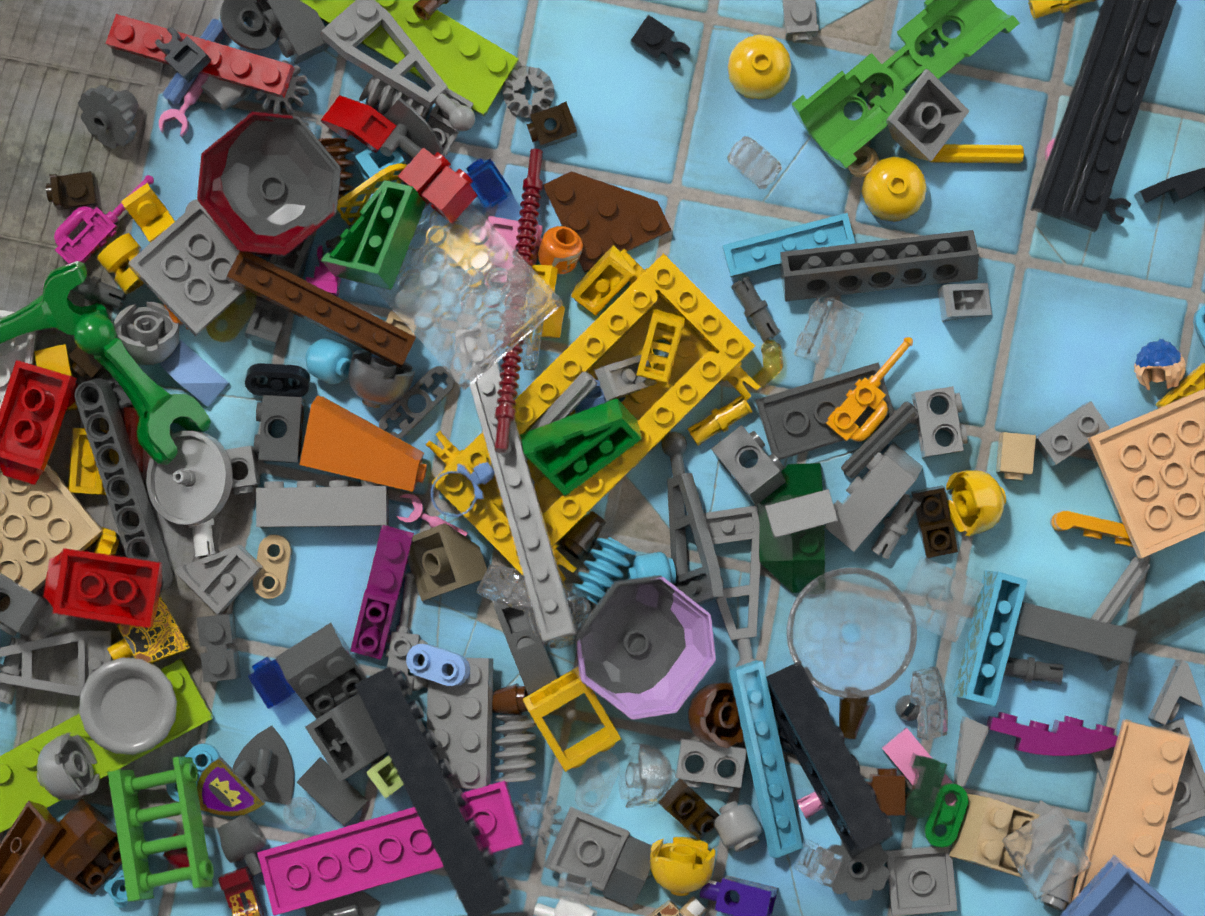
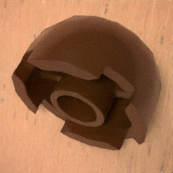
M732 683L709 684L699 690L692 698L688 709V722L692 732L702 743L717 748H730V746L737 742H743L744 736Z

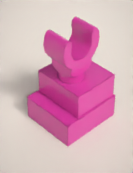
M320 245L317 249L319 267H315L314 278L306 277L305 281L339 298L341 278L335 277L321 261L323 258V246Z

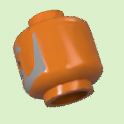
M564 226L550 228L544 233L537 253L538 261L541 265L556 267L558 269L557 274L569 273L577 266L583 249L582 239L571 228Z

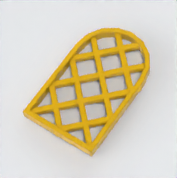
M398 163L382 169L338 200L337 210L348 226L355 223L361 216L360 210L368 202L371 194L375 193L378 189L375 188L377 182L397 180L396 183H402L398 175L393 174L395 171H403L407 166L406 164ZM366 194L363 201H356L358 195ZM360 206L357 212L350 213L352 207ZM347 207L345 213L340 208ZM348 218H354L352 223H350Z

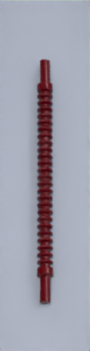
M540 149L530 150L527 178L523 180L522 186L524 193H522L521 198L524 201L520 203L523 209L519 211L522 217L519 218L518 223L521 226L517 228L520 234L516 236V240L519 243L515 245L518 251L514 253L516 260L513 262V265L516 268L512 270V274L515 277L511 278V282L514 285L510 287V291L513 294L509 295V299L512 302L508 304V308L511 311L507 313V317L510 319L506 321V325L509 328L505 330V334L508 337L504 338V343L507 345L503 347V351L506 354L502 356V360L505 363L501 364V369L504 371L499 375L503 380L498 384L502 389L497 392L501 398L497 399L496 403L500 406L495 409V419L498 422L494 451L498 453L507 452L510 424L515 420L516 413L513 407L516 406L517 402L513 398H516L518 395L515 389L519 387V384L515 381L520 378V375L516 372L521 370L520 365L517 363L522 361L519 355L523 352V349L519 346L524 344V340L521 337L525 335L522 329L526 327V323L523 320L527 318L524 312L528 310V306L525 303L529 301V297L526 294L530 293V289L527 286L531 284V280L528 277L532 276V272L529 269L533 267V263L530 260L534 259V255L531 252L535 250L533 243L536 242V238L533 235L537 233L535 226L538 225V221L535 218L539 216L536 210L540 208L538 201L541 200V196L539 193L542 192L543 182L540 180L543 151Z

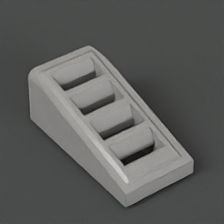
M962 716L954 770V783L962 787L967 783L989 731L988 726Z

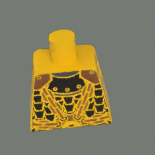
M159 596L157 613L152 628L119 624L117 627L124 639L107 648L113 660L134 656L135 659H142L150 664L190 649L161 596Z

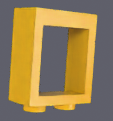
M579 667L574 668L523 698L528 712L565 772L571 768L582 766L588 758L599 752L608 751L617 741L621 740L616 727L594 690L580 680ZM585 693L605 727L563 751L543 717Z

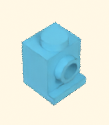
M399 147L389 157L383 155L380 149L375 153L369 148L355 156L358 171L365 181L390 165L408 162L405 152ZM402 170L395 171L393 175H399ZM383 181L377 182L375 188H379Z

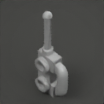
M408 572L404 576L405 584L400 623L396 627V632L392 631L391 635H388L387 643H390V649H386V657H388L387 667L396 668L397 672L403 671L410 685V688L406 690L409 695H412L413 691L424 688L428 679L408 675L409 669L406 664V657L408 651L413 646L428 643L419 639V634L409 633V627H407L413 579H415L414 574ZM422 654L418 657V663L420 666H422L425 662V658Z

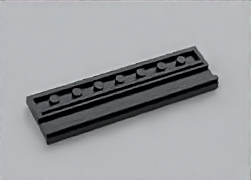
M1103 0L1033 199L1031 211L1040 212L1092 232L1098 230L1177 0Z

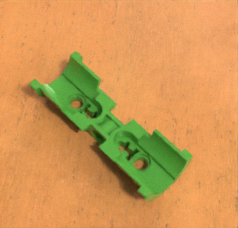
M926 0L924 2L925 9L897 31L899 38L905 45L883 64L871 53L847 74L843 71L839 72L808 99L804 95L800 96L792 103V108L801 124L819 147L837 165L846 169L857 160L854 153L888 125L886 120L906 95L904 90L915 82L925 69L929 70L939 79L964 57L972 56L1000 31L1007 34L1018 26L1020 22L1014 15H1008L1000 8H997L991 0ZM948 21L957 23L960 28L959 36L956 38L946 37L942 32L944 23ZM935 32L938 40L945 44L946 47L942 48L941 43H939L931 52L933 57L929 55L922 57L919 54L922 49L920 44L923 43L927 46L932 43L936 37L931 34ZM874 84L878 87L882 84L885 87L883 91L884 98L881 99L877 95L871 99L868 104L873 106V108L869 110L866 102L857 95L862 93L863 98H866L872 91L870 85ZM849 103H856L862 109V116L857 120H850L844 115V107Z

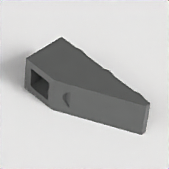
M253 0L254 2L258 1L264 11L262 13L263 19L270 30L274 29L279 37L278 45L282 54L286 58L290 57L294 65L328 49L329 44L320 38L321 31L325 28L317 11L301 0Z

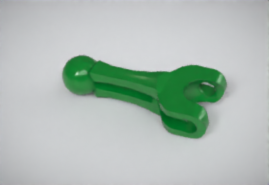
M76 261L52 270L45 279L42 295L27 306L0 319V344L19 335L53 327L66 334L74 335L77 322L82 317L92 313L102 314L109 318V314L102 304L95 303L80 307L68 299L70 290L83 283L87 277L85 264Z
M92 313L82 317L77 322L74 329V339L77 346L83 352L94 355V359L104 366L123 388L139 416L137 427L138 442L158 464L168 465L177 455V446L170 436L171 423H178L186 431L204 433L209 429L211 420L194 397L186 394H169L143 372L127 352L122 341L116 338L115 326L108 317Z

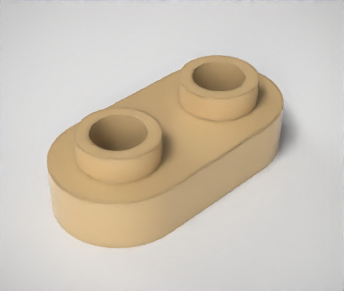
M274 534L265 537L260 542L257 561L263 568L253 578V587L259 596L266 599L279 597L285 591L292 547L290 542L281 535ZM273 544L278 545L280 548V553L276 557H272L269 554V548ZM268 576H271L275 581V585L271 589H267L263 584L264 579Z

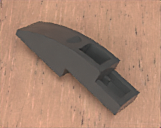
M513 567L486 578L485 581L508 646L527 693L530 695L557 679V675L546 645L542 641L517 569Z

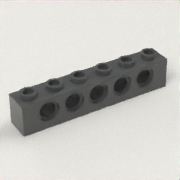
M974 230L780 252L781 281L785 302L977 280L979 253Z

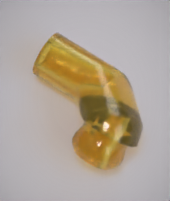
M766 340L761 345L763 367L752 377L762 389L784 367L782 348L774 340Z

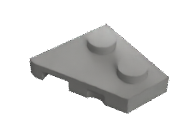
M237 545L190 564L180 566L174 572L218 615L223 613L263 566L242 545Z

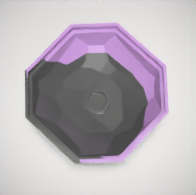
M661 575L614 581L575 634L580 680L632 720L677 713L716 661L711 614Z

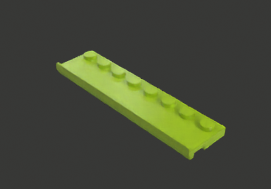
M355 0L301 1L317 11L321 20L330 24ZM375 0L391 14L448 86L447 88L474 103L472 110L485 116L494 99L503 88L505 80H507L517 65L519 58L438 10L435 11L429 20H422L413 10V5L419 0ZM382 25L361 42V44L396 65L406 57ZM415 66L409 71L413 75L427 82L419 73V71L415 68Z
M183 658L161 669L170 680L177 699L176 719L167 737L153 749L135 755L113 753L96 744L85 731L80 714H77L1 755L0 833L12 827L28 800L42 804L46 808L63 800L52 796L40 785L37 779L39 753L47 743L65 733H71L70 736L72 737L77 734L89 744L96 757L97 763L91 764L94 775L99 773V779L108 776V772L121 769L213 719V714L201 696V692Z

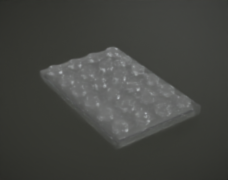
M430 203L425 205L392 290L376 286L372 287L463 390H466L564 303L472 203L453 224L430 207L432 205Z

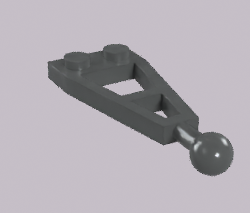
M670 432L662 439L661 447L663 452L670 457L673 474L672 478L667 479L671 558L676 570V583L673 585L700 605L724 596L723 579L720 575L719 563L692 473H685L683 454L687 449V441L682 434ZM684 504H685V508H686V511H687V515H686V516H685V513H684ZM691 527L702 567L688 572L685 529Z

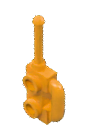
M911 337L903 339L902 344L874 376L871 375L869 379L866 377L863 380L859 379L854 384L856 388L853 391L850 389L845 395L847 399L827 418L828 421L825 424L843 440L847 441L849 438L857 442L866 440L887 416L888 406L883 399L886 394L878 387L881 385L880 381L905 351L910 346L912 347L913 339ZM867 407H870L874 412L858 428L859 426L854 422Z

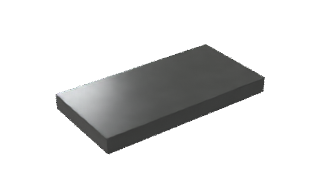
M879 362L756 399L755 403L771 454L773 453L779 460L844 441L825 424L828 421L827 418L847 399L845 395L850 389L853 391L856 388L854 384L859 379L863 380L865 377L869 379L871 375L874 376L879 371ZM884 378L880 381L881 385L878 388L886 394L883 399L887 403L888 413L876 430L894 413ZM870 407L864 410L854 422L859 426L858 428L865 423L874 410Z

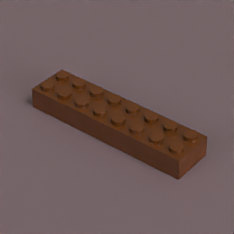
M28 800L0 844V916H5L62 828L42 804Z

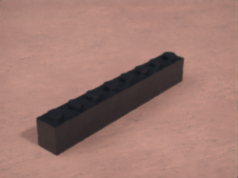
M387 667L355 684L467 915L486 916L511 903L508 895L512 894L509 884L503 876L498 877L493 867L497 864L496 858L488 846L484 848L479 838L482 835V830L474 817L469 818L464 806L468 805L466 797L459 787L455 789L450 779L453 776L452 769L445 758L440 759L435 749L439 746L438 741L430 728L425 729L421 720L424 717L423 710L416 699L411 700L406 690L410 688V685L403 671L397 672L396 668Z

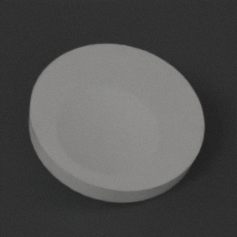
M197 431L176 432L170 435L177 446V455L174 460L168 465H162L150 458L146 476L147 491L154 508L168 521L181 525L202 524L215 517L228 500L233 479L230 458L221 443L206 433Z

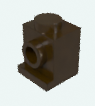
M567 101L560 103L558 106L531 114L532 123L526 124L532 143L539 141L541 149L577 137V130ZM551 119L557 123L554 130H547L544 124L547 120Z

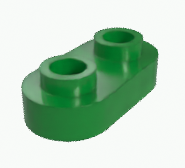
M946 783L941 785L934 795L924 825V835L936 847H947L957 838L968 805V795L961 786L955 783ZM949 793H953L956 796V802L952 805L945 803V796ZM938 824H943L946 827V832L942 836H937L934 832Z

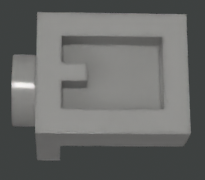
M782 0L785 39L793 38L794 43H805L812 41V37H817L819 25L817 24L815 0Z

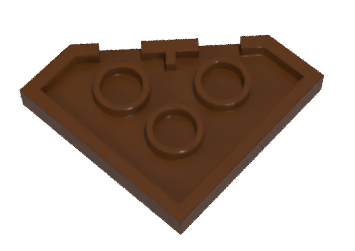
M573 171L543 184V188L561 225L571 228L582 239L583 249L578 261L584 273L589 271L612 246H615L619 252L623 249L629 252L671 232V228L656 200Z

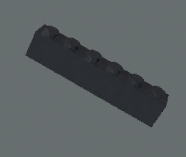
M800 661L767 676L766 679L774 716L851 859L885 842L894 835L891 830V821L887 814L880 810L876 802L874 789L865 782L861 775L860 764L857 758L849 753L844 743L845 738L841 729L834 725L831 720L827 703L822 697L818 696L813 687L814 683L810 672L803 668Z

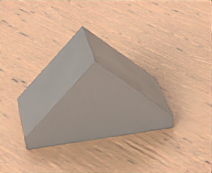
M988 283L947 284L938 289L942 322L992 315Z

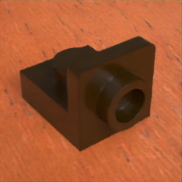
M93 172L61 176L57 174L49 175L50 183H46V194L49 203L53 202L54 207L63 210L98 205Z

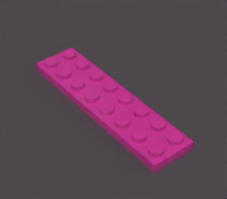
M506 781L463 792L468 802V805L464 806L469 818L474 817L482 830V835L479 838L484 848L488 846L495 853L524 844ZM415 807L257 852L273 916L444 867Z

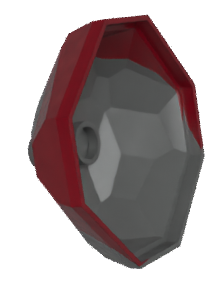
M251 112L201 153L197 201L239 251L286 256L337 214L341 167L299 116Z

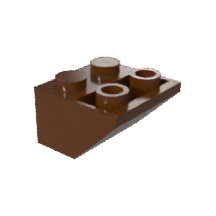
M81 799L59 821L62 828L44 854V858L52 869L93 895L122 865L116 826L101 811Z

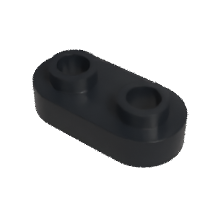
M257 363L248 368L245 377V387L249 392L257 396L302 397L309 390L311 378L306 369L297 365Z

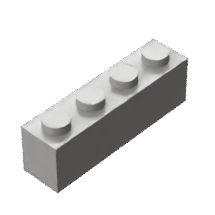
M339 480L329 481V487H316V481H297V487L284 488L283 481L264 482V488H256V527L389 526V488L381 486V484L361 480V486L349 487L348 481Z

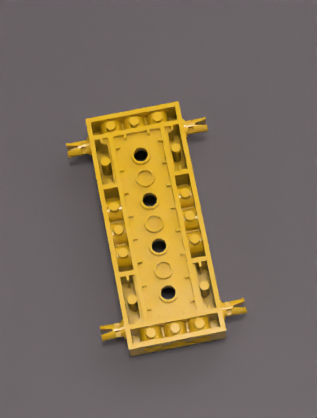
M623 249L620 253L635 272V275L629 280V288L515 399L517 404L513 408L516 410L515 422L520 436V434L527 432L582 372L585 371L592 375L595 380H598L595 370L642 355L654 309L685 317L668 384L657 381V384L627 395L621 402L637 419L642 440L566 496L529 459L527 460L562 583L567 578L559 569L558 564L565 567L571 573L577 568L556 549L558 547L557 543L666 434L686 417L721 381L725 382L727 380L746 401L751 395L743 383L755 391L761 387L740 367L742 365L741 361L754 349L755 345L664 253L649 268L643 269ZM657 322L656 327L675 332V326ZM656 335L653 336V340L655 341L666 340L670 343V345L672 343V339ZM650 348L649 353L654 354L653 348ZM649 361L652 368L665 370L666 365ZM575 409L569 414V416L576 414ZM441 430L435 435L444 446V449H441L430 440L426 443V446L446 464L445 469L431 482L432 484L441 474L448 471H457L458 464L465 466L470 474L474 472V467L488 462L493 469L483 432L461 451L444 436ZM450 473L443 476L435 485L460 513L466 512L471 507L475 498V489L472 482L466 476L459 473ZM494 475L485 485L483 483L478 485L484 493V500L477 498L474 507L463 516L523 575L496 476Z

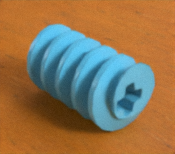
M611 537L608 539L597 538L596 541L602 547V550L591 549L590 551L596 561L585 560L584 565L589 569V573L578 572L577 574L583 581V584L572 583L571 585L576 593L595 604H598L599 600L607 592L605 589L610 588L614 583L612 577L623 578L624 574L618 566L630 565L625 554L636 555L637 553Z

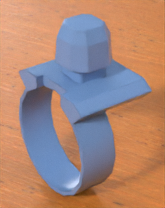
M488 462L474 467V472L471 474L461 464H458L457 471H448L441 474L434 481L431 488V500L434 507L444 515L459 517L468 513L474 507L477 498L484 500V493L478 485L481 483L485 485L495 475ZM450 473H459L466 476L472 482L475 489V498L471 507L459 515H449L442 512L434 501L436 483L443 476Z

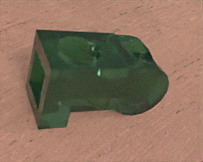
M913 753L909 765L916 768L917 772L912 789L905 794V809L916 818H924L930 815L935 807L947 764Z

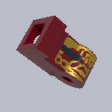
M248 866L223 874L218 878L221 890L224 891L233 916H264L256 885Z

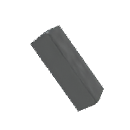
M321 757L297 781L307 793L344 826L368 801L346 779L340 782L329 764Z

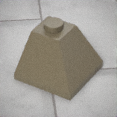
M444 523L414 535L408 563L411 572L415 576L414 580L422 601L490 577L480 547L448 524Z

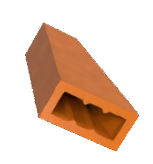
M317 396L311 404L299 465L411 492L414 491L418 482L423 483L427 470V464L422 463L424 452L396 438L325 397Z

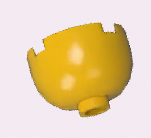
M759 34L749 36L735 46L730 54L727 68L729 81L738 93L749 99H769L784 89L789 81L792 65L790 55L781 42L772 36Z
M889 157L881 159L872 167L871 171L863 179L861 192L869 211L881 220L897 222L909 218L919 210L925 200L927 186L924 174L915 163L906 158Z
M978 470L955 472L949 477L946 490H951L953 501L947 500L950 518L955 528L959 532L966 531L965 536L981 534L993 528L1000 521L1006 503L1005 491L999 486L998 482L990 474Z
M673 837V843L663 844V838L652 844L650 869L653 877L659 885L669 890L673 895L686 896L690 892L699 890L710 880L715 864L716 851L714 848L712 851H709L708 843L694 838Z

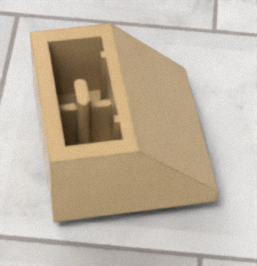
M967 793L968 805L949 856L1023 878L1040 815L989 797Z

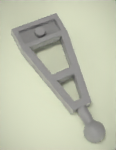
M355 0L321 31L320 38L343 58L427 108H430L435 103L449 115L450 124L455 130L467 131L474 125L475 114L472 109L464 105L457 106L445 95L448 86L391 14L375 0ZM380 25H382L406 55L393 69H389L356 49ZM415 66L432 89L427 92L403 76Z
M757 505L704 513L713 545L751 539L749 585L723 588L724 596L716 599L730 640L737 639L740 660L737 662L736 667L755 661L752 656L750 637L757 636L760 579V522ZM749 595L747 627L736 629L726 598Z
M111 630L76 631L0 647V657L22 653V676L0 673V682L80 696L88 677L101 665L111 661V655L107 650L111 646ZM78 641V686L32 678V650Z

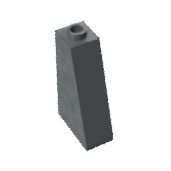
M1022 602L1014 634L1131 664L1139 632L1134 629Z

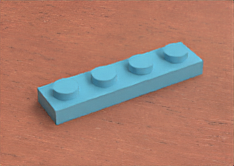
M848 213L725 244L722 245L731 278L780 265V252L855 244V239Z

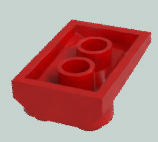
M15 361L0 407V468L4 476L33 485L36 484L46 468L67 407L76 401L77 378L22 361Z
M63 548L60 554L49 559L43 597L52 606L54 614L152 628L160 596L162 563Z

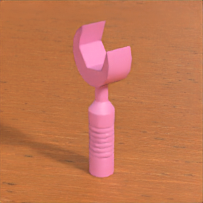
M198 75L184 96V104L180 110L169 109L161 114L159 128L162 133L165 123L177 119L182 124L180 136L183 137L187 133L189 122L184 114L189 106L195 104L202 94L203 89L201 86L207 81L208 76Z
M413 494L399 496L411 499L415 508L408 518L396 516L401 521L411 523L421 518L427 521L431 528L446 523L467 537L468 532L438 516L431 517L423 513L422 501Z

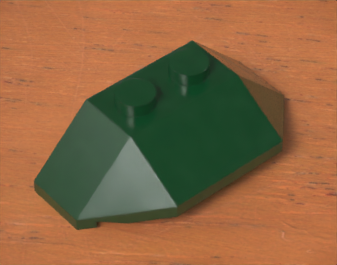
M820 463L788 464L781 471L786 482L757 504L760 522L759 562L791 593L825 592L824 525L776 538L772 534L765 506L823 491Z

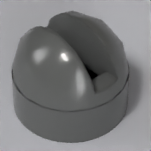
M904 695L897 700L895 711L901 719L913 721L920 716L922 705L915 696ZM911 700L916 703L909 715L905 716L903 714L904 711L908 708Z

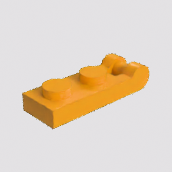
M1061 511L1051 517L1050 524L1056 531L1074 528L1082 530V536L1102 540L1104 535L1115 538L1114 544L1133 548L1125 526L1122 523L1070 511Z

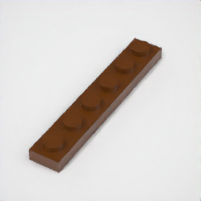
M239 251L226 276V280L400 368L416 339L415 336L250 252Z

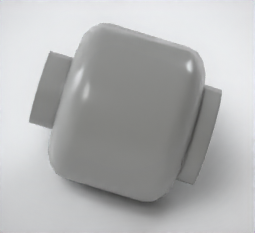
M733 801L719 809L721 815L715 819L714 827L726 848L741 852L759 842L758 836L762 832V826L750 805H738L736 801Z

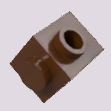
M877 768V774H870V781L865 782L874 789L876 802L880 810L887 815H905V776L897 774V768Z

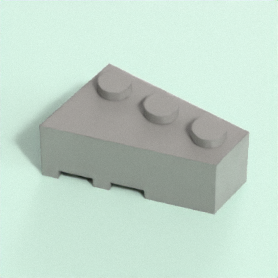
M894 442L883 455L878 452L866 466L869 471L862 479L859 476L854 479L846 489V492L849 493L847 498L842 503L837 500L833 504L838 521L827 523L824 526L853 552L917 480L923 467Z

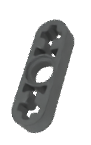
M443 366L430 369L401 400L382 416L379 428L386 431L389 427L386 423L387 420L390 418L394 421L402 415L397 412V409L402 406L405 413L414 418V421L409 424L407 419H405L399 425L402 431L399 434L395 432L390 434L398 439H403L453 390L455 378L452 372ZM437 373L440 376L444 373L447 374L448 377L445 381L448 386L445 389L440 386L437 387L432 393L438 397L432 401L430 396L424 390H421L420 387L425 383L429 389L435 382L432 378L434 374ZM416 394L422 395L426 399V408L420 413L411 412L408 408L409 398Z

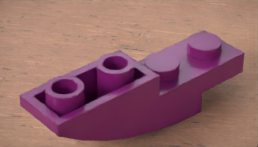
M386 525L382 526L367 588L363 595L350 649L351 652L382 659L406 573L414 533Z
M999 712L998 717L989 716L986 725L990 730L1016 736L1014 749L1038 755L1075 756L1090 754L1116 746L1118 736L1114 735L1115 728L1096 724L1095 730L1082 727L1084 720L1065 716L1064 721L1054 720L1052 732L1048 731V724L1030 720L1029 726L1016 723L1018 716Z

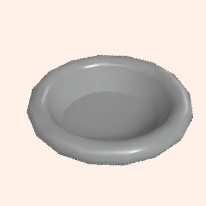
M119 658L104 663L88 677L80 693L79 714L85 731L97 745L116 754L135 755L153 749L167 737L176 719L177 699L170 680L158 667L142 659Z

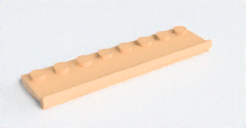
M1123 719L1071 902L1113 855H1116L1149 884L1191 739L1189 736Z

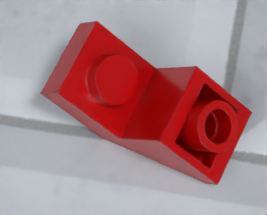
M341 95L338 96L320 120V122L342 138L348 139L352 135L375 153L378 152L397 126L371 106Z

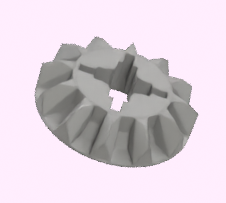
M524 66L514 70L505 80L503 88L504 101L514 114L530 118L531 114L549 109L554 99V86L549 75L540 68ZM526 79H529L532 88L543 89V91L533 94V99H531L532 105L528 104L525 95L515 94V92L525 88Z

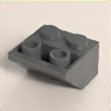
M332 623L324 626L276 657L287 682L316 719L356 695L358 691L355 684L367 678L346 642Z
M359 693L305 727L340 782L387 753Z

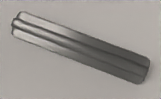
M904 402L842 465V471L848 477L855 478L878 452H881L918 414L917 409L911 403Z

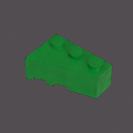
M384 180L360 210L361 216L350 230L345 229L340 236L342 238L340 243L331 254L326 253L321 261L335 277L392 290L425 208V201L413 186Z
M617 398L520 434L524 455L564 496L568 495L642 440L637 419Z

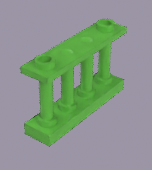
M192 757L173 758V770L136 777L134 770L108 772L128 902L154 899V887L192 880L193 888L213 886L214 868L208 858L196 784L198 770L195 763H193ZM177 783L179 802L147 809L139 807V790ZM182 815L185 834L149 842L145 840L143 832L144 822ZM187 847L190 867L156 874L150 872L148 864L149 855Z

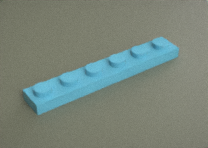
M755 660L729 669L769 855L770 857L779 858L802 849L803 845L763 661Z

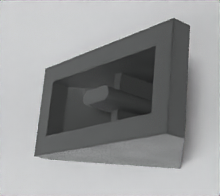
M629 835L602 895L632 908L650 871L652 845Z

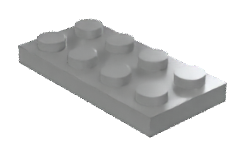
M466 658L470 665V674L468 679L459 686H446L428 680L427 729L430 728L438 741L439 746L435 749L440 759L445 758L452 769L453 776L450 779L455 788L477 789L491 785L493 658ZM451 664L446 669L448 675H452L454 671Z

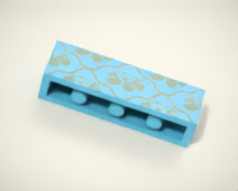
M984 570L953 696L996 707L1027 579L997 571Z

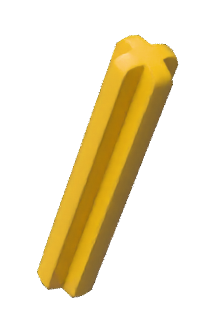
M944 144L934 159L929 162L1021 163L1024 159V149L1022 145Z

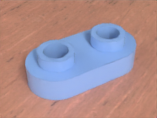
M417 644L408 651L406 657V664L411 673L446 686H459L468 679L470 674V665L464 656L430 644ZM421 654L425 658V662L422 666H420L418 663V657ZM449 664L454 668L452 675H448L446 670Z

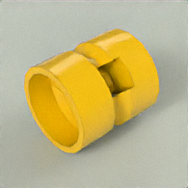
M126 233L114 240L97 257L108 273L116 274L114 280L125 294H129L145 284L130 268L127 269L126 267L128 262L138 255L141 250V246L130 233Z

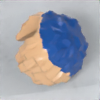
M1159 339V341L1149 342L1141 348V351L1137 354L1134 372L1139 383L1145 386L1147 390H1150L1149 382L1159 383L1165 380L1167 389L1179 386V381L1185 373L1186 364L1181 353L1171 342Z

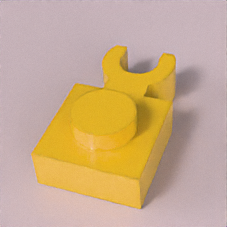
M102 527V535L98 538L93 552L115 555L120 541L115 537L116 531Z

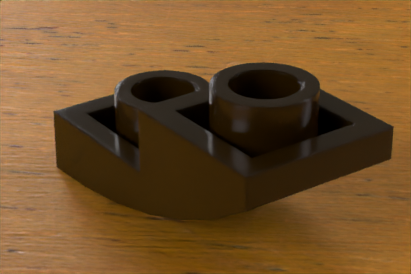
M941 485L912 491V497L921 503L915 513L925 557L932 558L958 552L945 487Z
M681 778L658 801L668 813L698 840H701L715 828V819L719 814Z

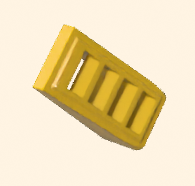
M657 309L653 310L637 376L668 384L685 317ZM657 322L675 326V332L656 327ZM656 335L672 339V343L670 345L667 343L653 340V336ZM650 348L668 352V358L649 353ZM651 361L666 365L665 370L648 367L646 362Z

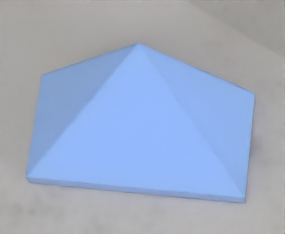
M181 340L172 355L159 364L182 387L207 407L212 404L229 384L227 380Z

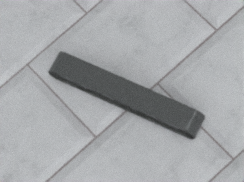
M101 378L83 382L76 389L75 400L126 557L162 563L161 593L172 585L173 573L113 388L109 382ZM91 386L95 387L99 392L98 402H94L89 396ZM101 417L105 418L109 423L108 433H104L99 427ZM111 449L116 450L119 454L120 460L118 464L113 463L109 458ZM120 480L128 483L130 488L128 495L121 492L119 488ZM130 511L138 514L140 519L138 526L131 523L129 519ZM140 542H145L150 549L148 557L140 552Z

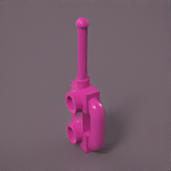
M146 175L145 179L129 195L146 183L149 185L153 184V176ZM120 203L112 212L109 211L106 215L98 207L92 209L83 206L76 209L55 231L54 240L58 246L55 251L68 264L76 261L85 263L99 247H103L107 243L106 239L109 236L113 237L117 233L116 229L118 226L115 223L119 220L118 217L126 210L123 204ZM84 220L88 225L74 240L69 238L68 235Z

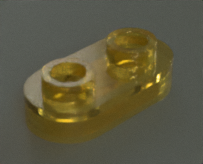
M248 290L243 293L246 296V302L243 305H237L236 302H233L206 327L209 336L220 343H227L235 339L254 311L256 294ZM220 320H226L228 324L227 329L223 332L217 330V323Z

